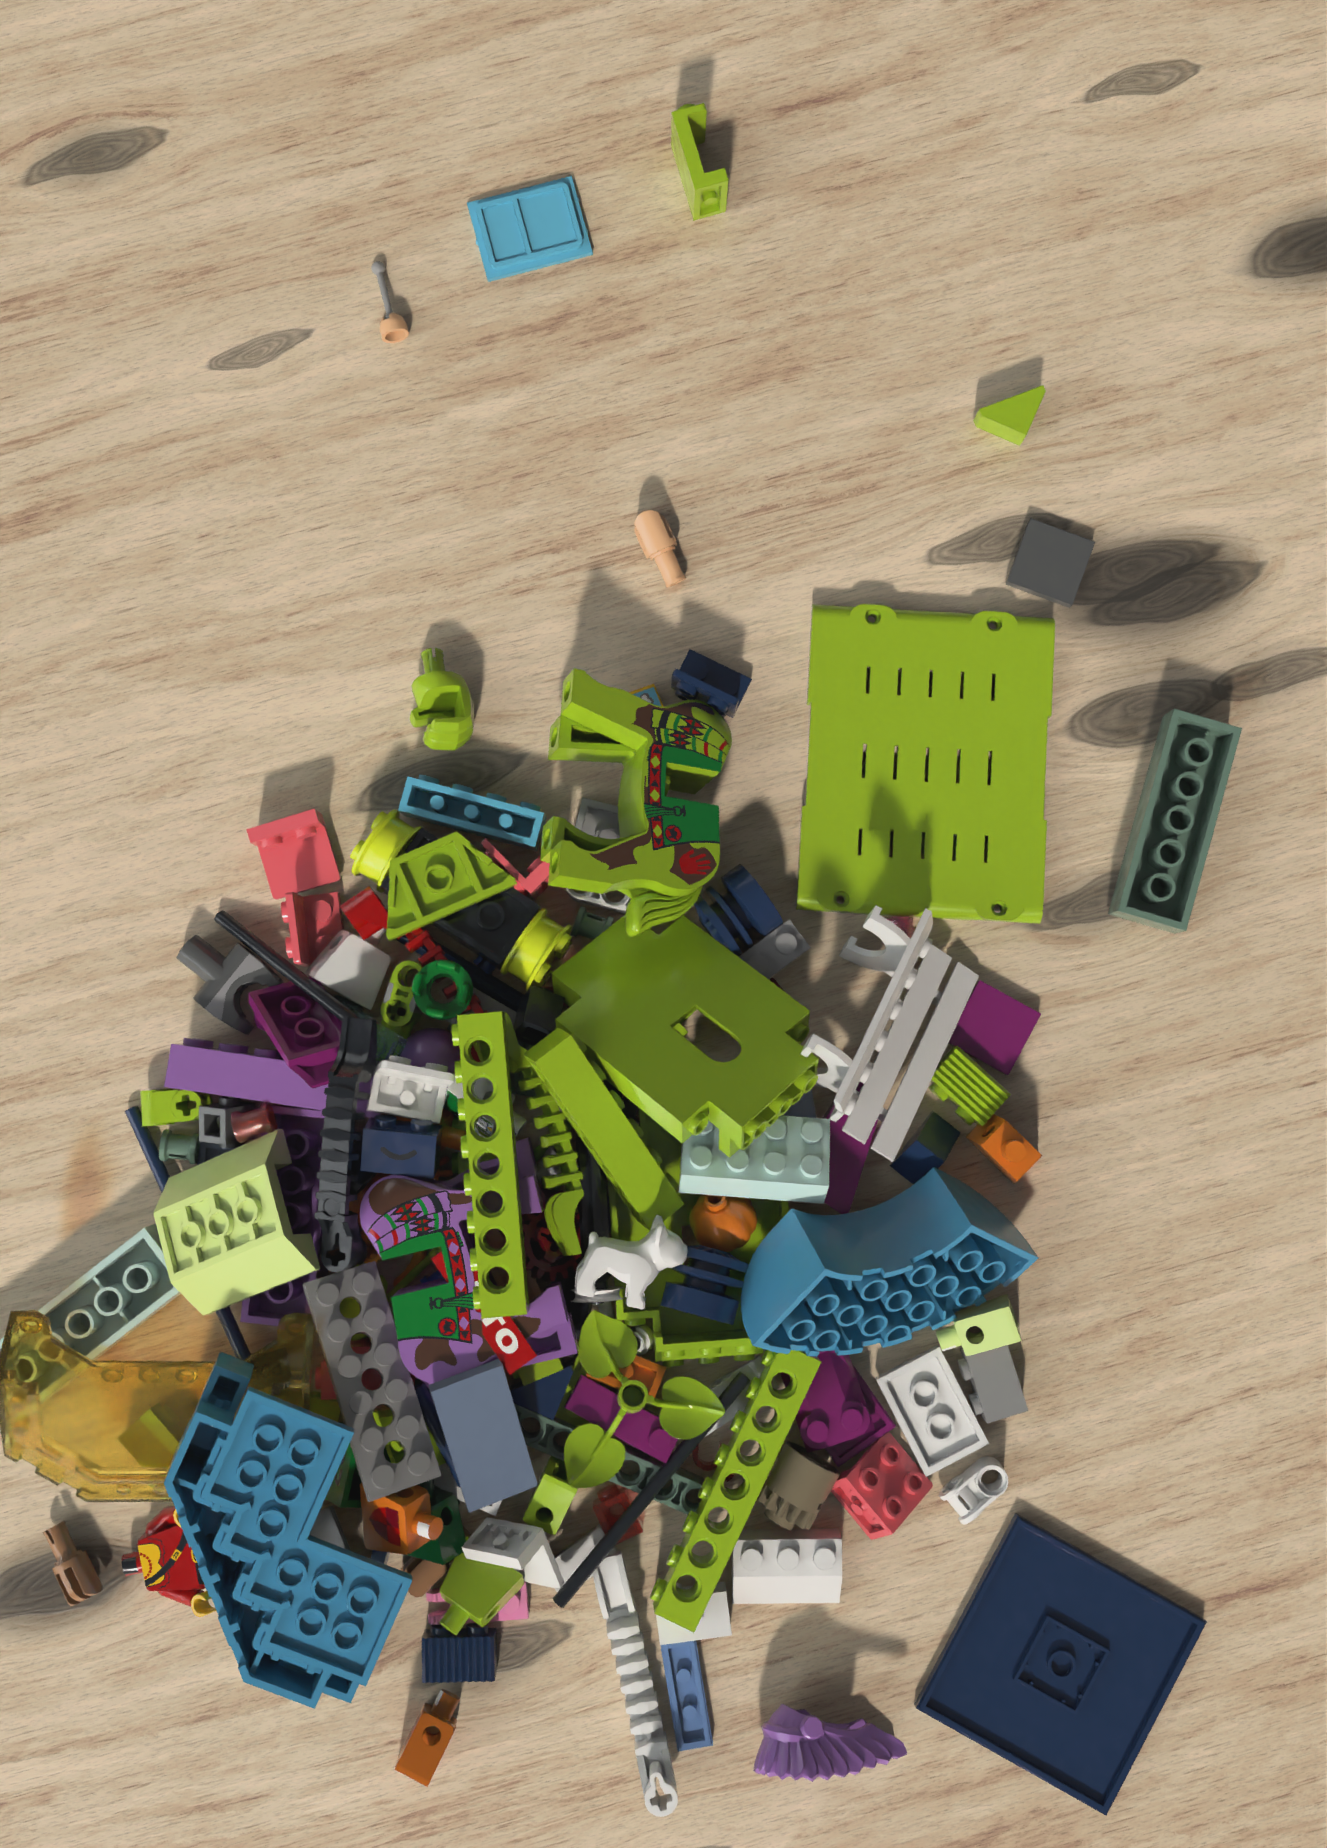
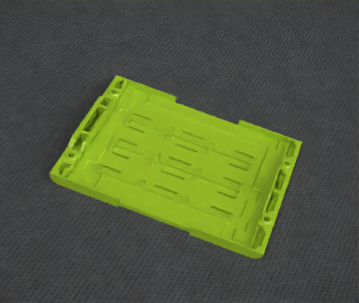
M812 604L807 705L811 704L806 804L801 807L796 910L868 915L875 906L882 908L880 912L882 916L921 918L926 908L932 911L934 919L1041 923L1044 903L1047 820H1044L1047 727L1048 719L1052 715L1055 645L1054 618L1013 616L1007 612L981 611L973 614L892 609L886 605L860 604L856 607ZM868 617H874L875 622H870ZM993 623L996 629H991L989 624ZM867 667H870L869 694L866 693ZM898 669H901L900 695H897ZM930 670H932V694L931 697H928ZM961 672H964L963 699H960ZM992 674H995L994 701H991ZM863 744H866L865 778H862ZM895 746H898L896 780H893ZM926 748H929L927 782H924ZM957 749L960 750L959 783H956ZM989 751H992L990 785H987ZM859 829H862L861 856L858 855ZM894 831L892 857H889L890 832ZM922 832L925 833L924 859H921ZM956 834L955 861H952L953 835ZM985 836H988L987 863H984ZM838 896H842L844 898L843 904H839L836 899ZM995 905L1000 907L999 913L994 911Z

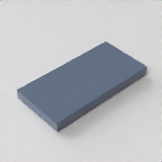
M499 1359L428 1385L469 1513L538 1486L504 1368Z

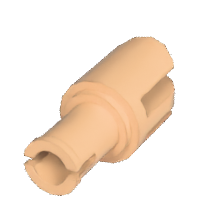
M643 511L635 520L634 530L646 559L655 560L666 583V588L684 581L686 577L673 552L676 549L677 541L667 520L657 511Z

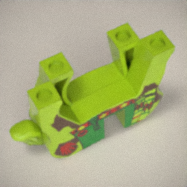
M573 668L563 681L561 715L550 727L548 760L623 764L624 768L618 797L620 838L605 839L595 837L579 830L565 818L553 816L543 826L540 861L550 863L549 886L600 894L617 890L630 897L631 900L626 906L625 929L630 937H635L653 926L675 920L685 914L697 901L702 886L711 880L718 869L720 862L719 806L666 796L669 790L696 794L721 772L732 745V735L724 718L713 707L699 700H686L664 707L657 706L623 689L603 685L589 676L584 670Z

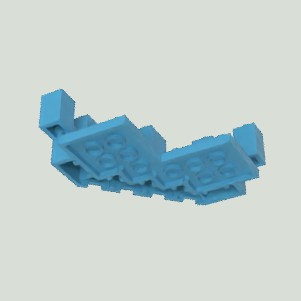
M220 1351L192 1418L189 1420L174 1453L164 1486L169 1498L171 1497L187 1543L192 1548L208 1595L212 1598L219 1615L218 1620L228 1645L233 1650L243 1682L314 1709L322 1693L351 1703L359 1684L366 1686L412 1583V1575L309 1535L353 1437L354 1428L252 1387H248L241 1402L251 1379L254 1365ZM240 1402H241V1405H240V1407H239V1409H238V1411H237V1414H236V1416H235L236 1410H237V1408H238V1406H239V1404H240Z

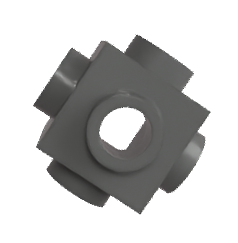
M221 1096L218 1103L199 1106V1142L219 1144L220 1148H237L241 1146L242 1141L256 1139L255 1103L241 1102V1098Z

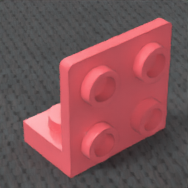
M315 808L246 829L250 843L259 849L274 899L285 898V893L287 892L298 894L337 882L341 879L323 816Z
M486 838L480 843L486 850L484 854L515 878L517 885L513 888L523 895L527 896L530 894L536 899L549 887L550 863L540 861L541 856L527 868L529 875L524 878Z
M294 892L285 893L286 901L281 902V913L284 923H289L290 937H286L285 945L288 958H293L294 964L309 967L340 930H344L339 892L301 896Z
M888 1432L876 1440L851 1469L840 1473L831 1492L866 1535L873 1540L892 1535L930 1491L933 1484L892 1434Z

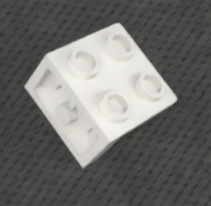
M486 1517L462 1546L466 1559L513 1568L523 1575L524 1582L560 1589L564 1584L558 1563L554 1558L543 1528Z

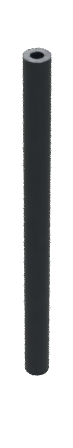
M224 910L216 914L214 919L216 923L340 1021H342L343 1016L360 1018Z

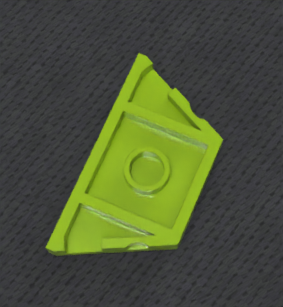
M457 831L390 860L386 936L389 941H392L517 885V882L513 876L507 874L492 859L470 844Z

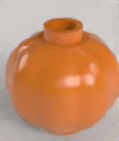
M701 1195L689 1216L690 1227L699 1245L724 1252H731L746 1245L750 1240L751 1234L755 1231L758 1221L756 1211L749 1198Z

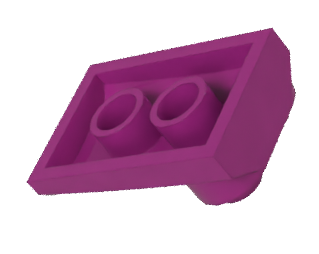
M309 976V978H311L314 982H316L319 986H321L324 989L323 985L319 981ZM291 981L249 992V1004L254 1011L255 1025L267 1032L287 1066L298 1074L311 1088L327 1085L329 1083L328 1071L334 1064L339 1050L342 1021Z
M820 1351L818 1355L821 1364L795 1417L807 1453L857 1438L875 1430L849 1355L837 1356L835 1351ZM781 1372L780 1374L786 1388L790 1382V1375Z

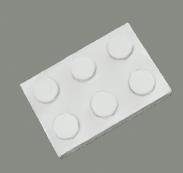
M938 1345L875 1377L926 1477L989 1444Z

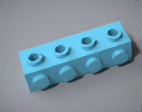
M419 775L418 779L407 776L398 811L403 816L538 851L543 826L547 819L545 813L540 812V806L527 802H520V806L506 803V797L493 793H487L486 797L472 794V788L460 784H453L452 788L439 785L440 780L426 775Z

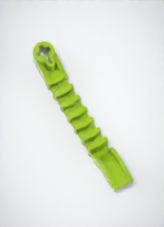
M505 1012L510 1072L517 1073L522 1071L524 1079L518 1081L520 1091L523 1092L534 1088L536 1096L526 1099L527 1108L531 1110L541 1107L544 1115L535 1117L533 1122L537 1129L548 1126L550 1134L539 1138L542 1148L554 1146L556 1154L542 1158L543 1166L547 1169L560 1165L562 1172L542 1177V1187L547 1189L565 1185L566 1192L555 1194L548 1199L544 1208V1217L552 1238L564 1256L582 1254L575 1230L574 1217L577 1205L584 1196L580 1182L583 1179V1174L581 1171H578L576 1163L578 1158L577 1152L573 1151L570 1143L572 1139L571 1132L566 1130L564 1113L560 1111L557 1103L523 1055L527 1050L518 1044L511 1019ZM483 1040L475 1042L473 1047L478 1053L480 1061L487 1060L490 1055L489 1045Z

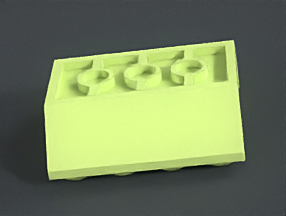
M277 1129L168 1178L153 1214L170 1283L202 1315H209L320 1269L311 1233L294 1235L292 1233L276 1170L292 1164L283 1129Z

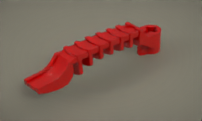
M370 885L340 905V908L364 941L382 928H387L388 910ZM421 927L405 934L409 941L404 945L411 954L423 945L429 950L417 958L422 967L435 960H448L444 955L445 951L439 944L436 946L433 942V937L429 931H424ZM446 977L438 978L435 980V982L439 983ZM454 981L442 989L447 999L457 994V986ZM474 993L469 1006L463 1013L470 1009L475 1014L488 1013V1011L482 1008L480 1005L481 1000ZM472 1046L471 1055L473 1059L481 1062L478 1053Z

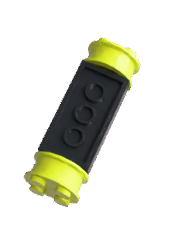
M395 809L388 814L381 811L371 825L373 831L366 841L361 840L358 842L350 855V858L355 860L352 866V874L354 876L363 874L377 884L376 889L378 892H384L386 895H388L390 860L439 839L423 827L413 828L399 818L400 812ZM513 887L430 923L501 970L500 973L503 975L510 972L527 984L525 988L527 991L532 985L537 987L545 985L553 972L551 970L552 962L556 957L561 960L572 944L570 941L572 936L569 935L572 930L571 925L561 926L546 916L547 909H541L540 905Z

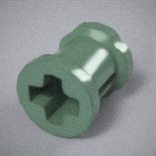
M581 906L573 925L571 936L576 937L579 934L594 940L612 925L614 918L598 916L587 912L586 907Z
M165 1129L159 1145L160 1161L166 1162L170 1158L188 1160L190 1164H197L200 1148L199 1134L195 1133L193 1136L172 1134L171 1130Z

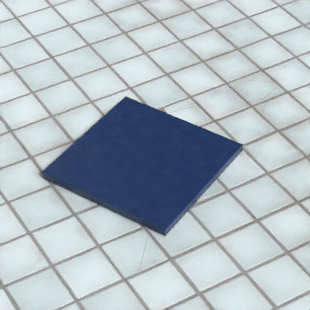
M1015 1513L914 1705L916 1709L1100 1813L1107 1815L1207 1621Z

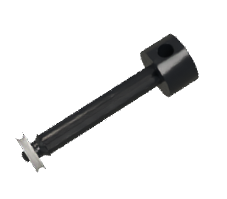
M606 1080L602 1081L608 1091L614 1090L622 1099L620 1091ZM575 1131L576 1152L578 1156L577 1167L578 1171H581L583 1174V1179L580 1182L584 1192V1196L579 1202L582 1260L589 1245V1234L591 1232H596L598 1237L609 1238L607 1184L605 1173ZM606 1272L595 1281L596 1291L594 1298L579 1295L575 1289H571L570 1291L575 1293V1298L571 1302H591L592 1305H602L607 1301L622 1300L625 1298L620 1297L619 1291L624 1287L608 1286L607 1281L612 1274Z

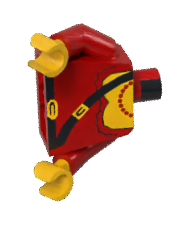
M175 1506L164 1507L147 1524L145 1533L138 1539L139 1551L123 1554V1573L125 1576L143 1573L145 1586L148 1591H157L163 1597L190 1606L193 1613L198 1617L206 1616L215 1612L216 1608L210 1606L208 1600L211 1597H209L208 1592L201 1590L206 1587L199 1573V1566L192 1548L189 1547L179 1523V1516Z

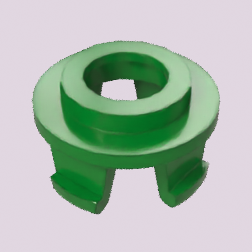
M437 960L425 965L416 973L412 982V992L417 1006L424 1014L434 1019L448 1020L457 1017V1015L462 1014L467 1009L473 997V983L468 972L458 963L450 960ZM441 977L452 979L457 986L455 998L446 1004L436 1002L431 995L433 982Z

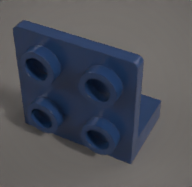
M689 649L680 669H675L672 674L671 688L676 690L675 695L684 701L699 700L713 707L723 718L726 715L734 718L752 679Z

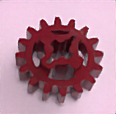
M544 1210L540 1213L522 1214V1218L525 1221L523 1224L526 1270L533 1268L531 1278L540 1279L544 1275L545 1281H555L556 1276L559 1279H567L568 1270H577L578 1263L576 1260L581 1259V1254L564 1256L558 1247L551 1248V1243L547 1241V1238L543 1237L551 1235L547 1223L544 1227L536 1226L539 1221L545 1218ZM575 1213V1230L580 1244V1226L577 1224L579 1213ZM550 1236V1240L556 1245L554 1239ZM558 1256L565 1257L559 1264L550 1266L551 1263H555Z

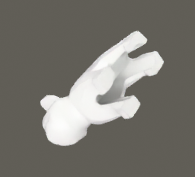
M659 1215L655 1216L650 1232L639 1241L628 1242L608 1237H598L596 1232H591L589 1234L588 1248L577 1266L575 1291L579 1295L594 1298L596 1291L595 1281L606 1272H609L620 1281L626 1283L625 1297H627V1306L644 1309L646 1301L644 1291L647 1286L654 1281L659 1271L684 1263L688 1253L687 1245L683 1243L680 1236L665 1227L662 1217Z

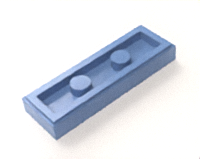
M697 1641L660 1645L678 1752L713 1746Z

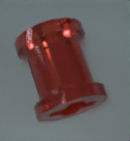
M268 1102L262 1103L260 1108L244 1113L234 1111L231 1113L233 1132L240 1143L247 1142L248 1137L265 1132L271 1133L277 1130L276 1116L271 1104Z

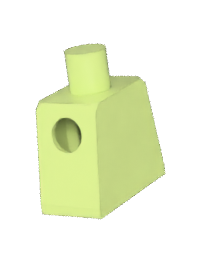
M1008 1294L988 1300L978 1307L974 1305L955 1313L957 1318L953 1321L954 1325L936 1330L942 1351L962 1345L965 1356L1021 1341L1020 1328ZM977 1326L982 1330L978 1333H971L968 1331V1328Z

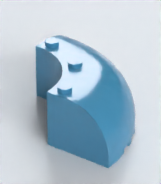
M933 1167L924 1177L902 1193L881 1204L861 1211L840 1215H816L791 1208L766 1235L751 1258L744 1277L741 1293L742 1320L752 1345L772 1352L789 1354L791 1350L805 1351L807 1356L818 1357L820 1351H835L837 1356L862 1353L864 1346L880 1343L884 1348L912 1339V1332L927 1326L935 1330L954 1321L957 1318L956 1312L973 1304L976 1307L987 1301L984 1297L985 1294L999 1284H1002L1004 1287L1008 1286L1039 1257L1018 1229L992 1203L964 1182Z

